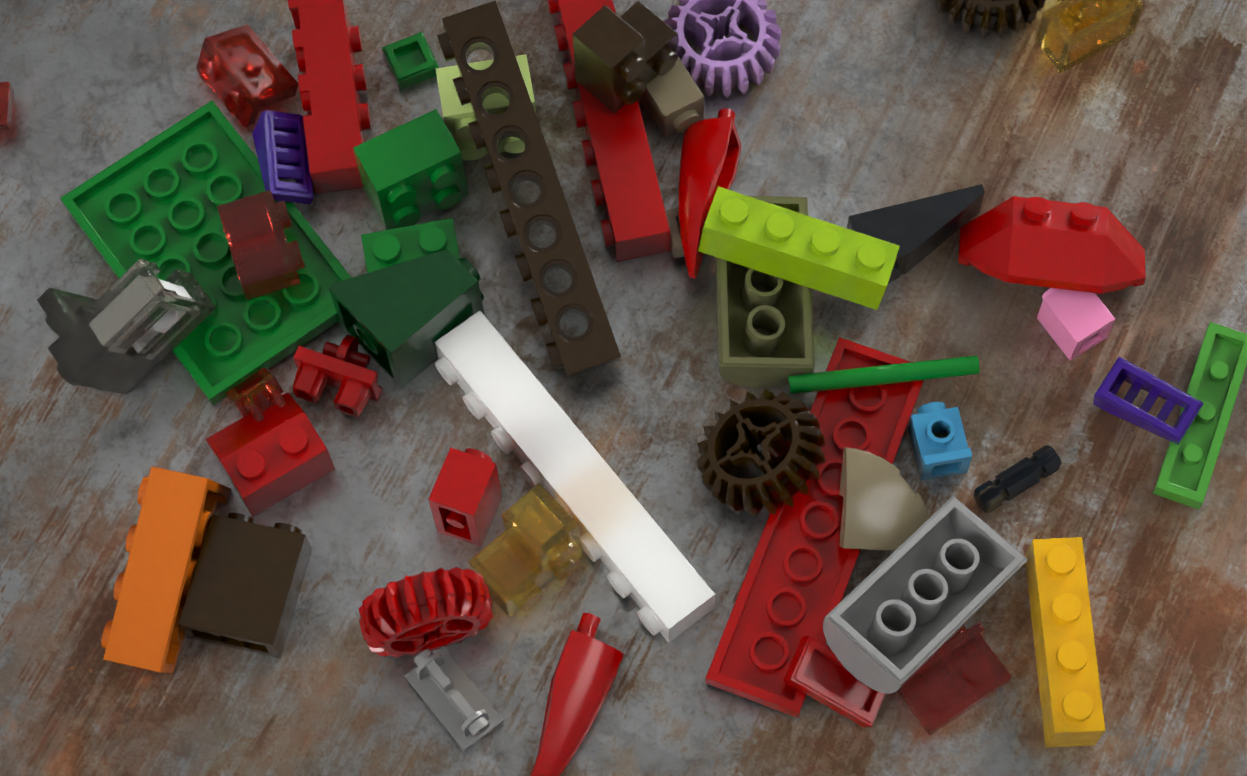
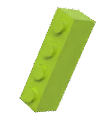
M718 186L703 227L698 251L878 310L900 246Z

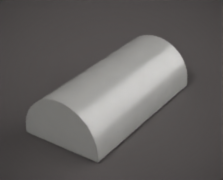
M952 496L825 616L823 621L824 636L832 652L856 679L878 692L895 693L1025 566L1028 559L957 498Z

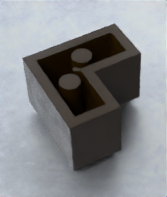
M639 0L620 17L604 5L572 34L576 81L614 114L626 103L628 105L635 103L644 93L646 85L658 74L663 76L668 73L678 59V33Z

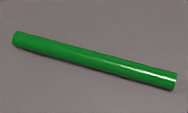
M975 355L788 375V388L790 394L976 375L980 372L978 356Z

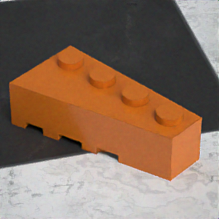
M151 466L149 477L145 476L142 479L138 490V504L142 505L138 522L130 527L126 538V552L130 553L125 572H120L114 586L113 597L114 600L118 601L114 618L106 623L102 634L101 646L103 649H106L103 660L160 673H174L185 638L184 632L178 625L211 516L215 512L217 503L227 505L231 488L208 478Z

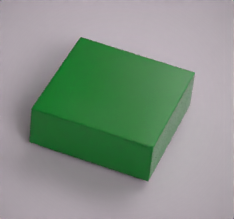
M423 32L381 47L385 61L399 90L437 76L436 68H439Z

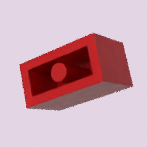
M450 447L428 498L437 532L482 547L503 497L496 463L492 462V458L482 451L466 448L463 452Z

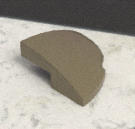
M843 448L839 494L843 497L839 546L850 549L895 551L929 519L920 494L914 492L909 484L900 476L898 468L883 458L863 450Z

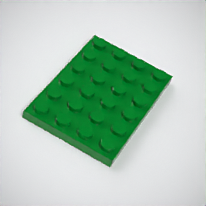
M212 100L60 198L66 210L126 290L141 276H149L183 286L198 308L164 341L212 406L296 351L298 346H303L339 321L329 288L337 282L352 277L293 202L267 199L258 158Z

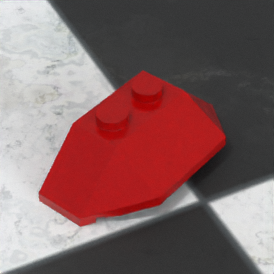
M1013 196L960 228L958 263L965 266L973 265L982 273L1004 282L1098 294L1123 290L1131 285L1137 287L1145 284V249L1107 207L1094 206L1086 202L1068 203L1051 201L1042 197L1026 198Z

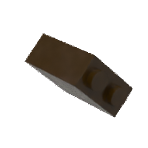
M229 513L228 517L212 514L178 622L186 637L281 658L312 553V547L306 534H302L303 531L300 528L287 523H275L274 527L256 524L255 519L240 513Z

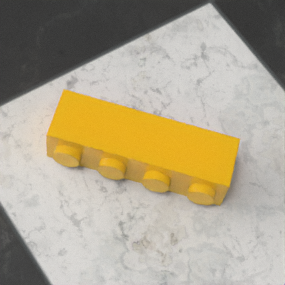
M1082 537L1033 539L1025 556L1028 559L1025 566L1045 747L1096 745L1105 732L1083 540Z

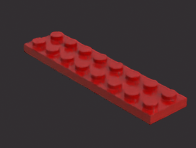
M839 337L826 371L910 363V361ZM925 380L817 392L810 413H813L819 421V427L826 443L821 448L825 453L826 462L816 466L819 470L820 479L807 480L805 484L808 486L809 495L797 492L792 496L793 507L781 502L777 506L776 514H769L706 675V684L799 718L807 695L787 684L783 679L803 636L811 635L824 644L827 643L823 632L824 618L843 600L861 549L842 548L839 546L843 497L839 495L843 448L863 450L894 464Z

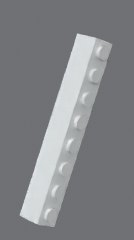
M478 311L435 341L439 359L435 362V366L441 376L449 385L457 382L466 393L462 398L470 412L478 420L482 417L488 420L494 428L491 431V435L500 449L507 455L512 451L522 462L519 469L526 481L533 489L537 490L539 487H542L552 500L548 502V505L553 514L564 526L570 522L581 535L577 538V541L583 551L593 562L599 558L610 571L607 574V578L613 588L622 598L630 595L640 607L637 615L652 635L655 636L660 632L666 641L670 643L715 609V593L481 311Z

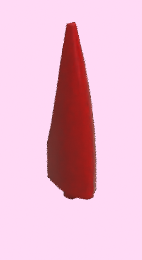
M727 108L719 110L717 118L704 119L691 124L685 130L682 143L678 182L679 226L688 275L694 279L697 278L704 255L698 249L713 198L718 186L729 190L733 184L742 147L734 124L736 113Z
M583 613L577 630H571L566 639L550 682L538 754L530 776L562 775L590 731L618 673L617 670L620 662L623 660L624 653L602 641L594 639L601 619L593 614Z

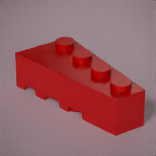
M288 0L289 10L291 11L296 28L292 30L293 45L296 51L299 72L303 73L297 76L304 112H307V115H303L309 170L316 194L363 188L353 147L365 142L364 130H371L372 126L368 103H360L359 91H367L364 65H356L355 53L363 52L359 25H350L345 0Z

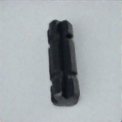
M1045 445L1033 452L1031 459L1025 457L996 475V479L993 480L994 482L988 480L978 486L973 494L976 503L985 513H990L1001 506L1004 499L1009 501L1040 482L1041 476L1046 478L1056 472L1062 462L1051 446Z

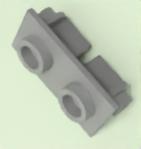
M444 646L434 653L429 648L419 653L414 659L417 666L404 675L464 752L503 722L500 715Z

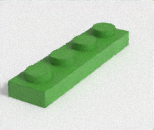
M1209 322L1185 392L1204 404L1180 444L1169 441L1152 494L1198 510L1202 506L1247 366L1246 333ZM1180 407L1177 420L1185 408Z

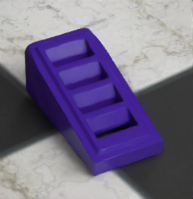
M269 110L263 111L252 136L267 199L311 204L314 196L303 115ZM278 178L293 179L296 183L279 181Z
M1120 356L1095 393L1093 402L1095 406L1178 445L1204 404ZM1124 381L1132 384L1124 399L1116 396ZM1143 389L1149 392L1141 407L1138 408L1132 405L1140 390ZM1158 397L1167 400L1157 417L1148 414ZM1175 405H1179L1185 409L1172 427L1166 424L1165 421Z

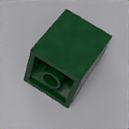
M447 249L343 280L329 288L341 327L347 334L358 338L359 346L400 389L404 388L438 359L435 341L478 311L484 314L482 304L484 295L479 288V281L481 280L479 273L467 259L462 258L458 261Z

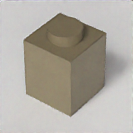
M679 57L668 73L663 76L658 74L646 85V89L640 97V100L664 138L676 132L685 133V130L691 124L704 119V96Z

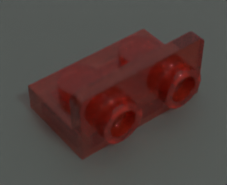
M248 24L204 38L196 69L201 79L213 89L224 102L227 110L235 115L245 128L255 125L259 109L296 95L299 86L298 82Z
M980 622L969 629L963 626L898 690L900 696L929 736L1010 683L1012 676L983 639L985 629Z

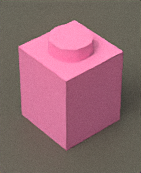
M1049 288L1043 294V301L1037 319L1069 361L1108 338L1115 318L1096 293Z

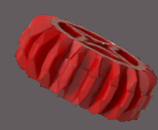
M457 567L450 570L439 568L432 572L422 571L414 576L406 575L404 579L397 582H389L385 588H378L372 595L367 596L362 601L363 605L359 608L361 632L364 640L367 641L370 651L381 656L391 655L396 658L403 655H411L413 657L428 648L433 651L442 646L446 648L455 643H462L463 639L474 637L480 630H484L493 618L492 599L483 576L475 573L474 570H462Z

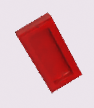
M811 635L801 638L783 679L787 684L863 728L872 727L886 694L873 690L856 679L842 665L828 645Z

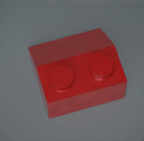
M288 392L206 438L208 445L252 517L335 470L325 444L305 412Z

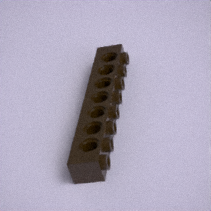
M496 0L442 18L445 32L438 34L437 37L446 62L455 59L460 77L454 78L453 83L461 105L471 104L476 120L469 122L468 125L477 150L486 147L491 165L483 168L492 194L501 191L507 209L499 211L506 234L508 238L517 235L523 253L515 255L523 282L532 280L538 297L531 299L530 302L538 325L540 327L548 324L554 342L546 344L554 370L563 368L568 378L619 360L621 355ZM482 49L490 52L494 58L491 66L485 70H475L470 67L467 59L473 51ZM493 93L504 95L509 100L507 110L497 115L488 113L482 106L484 99L488 95ZM507 137L520 139L525 145L522 155L515 159L503 157L498 151V146L503 139ZM526 180L536 183L541 191L538 199L532 203L518 201L513 194L514 188L518 183ZM540 224L550 226L556 233L555 242L546 248L536 247L529 240L531 229ZM555 268L566 270L572 279L571 286L566 291L560 293L549 290L545 285L544 278L550 270ZM577 312L584 316L587 321L585 333L579 337L565 335L560 328V320L565 314Z

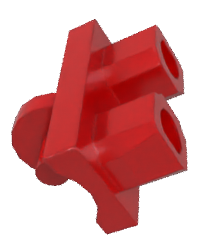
M346 335L340 345L326 342L322 353L298 346L293 359L298 370L295 375L293 391L295 396L300 399L318 403L325 386L329 385L339 389L333 402L335 409L357 418L367 405L369 399L378 402L383 389L382 386L377 385L378 373L367 369L371 357L358 352L359 340L352 335Z

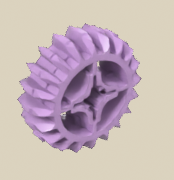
M679 0V6L671 5L668 11V19L664 20L667 25L678 33V57L698 87L701 85L705 86V93L708 97L713 94L714 89H722V93L728 98L731 94V88L737 87L745 94L748 90L749 82L760 86L764 73L771 74L775 59L780 55L781 45L779 41L781 40V28L776 24L777 16L775 11L767 10V2L765 0ZM740 24H743L751 31L756 39V43L747 39V34L739 29ZM687 36L694 39L695 45L702 48L701 55L697 54L686 41Z

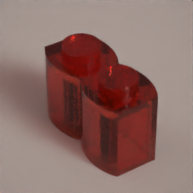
M271 190L217 206L235 268L247 300L301 283L297 270L304 268L305 264L298 242L288 243L284 229L291 228L292 223L284 201L275 203Z

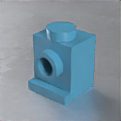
M931 402L920 406L917 409L918 414L911 415L908 426L920 481L967 473L972 453L967 445L958 407L946 409L943 402ZM947 431L948 434L946 438H937L933 435V433Z

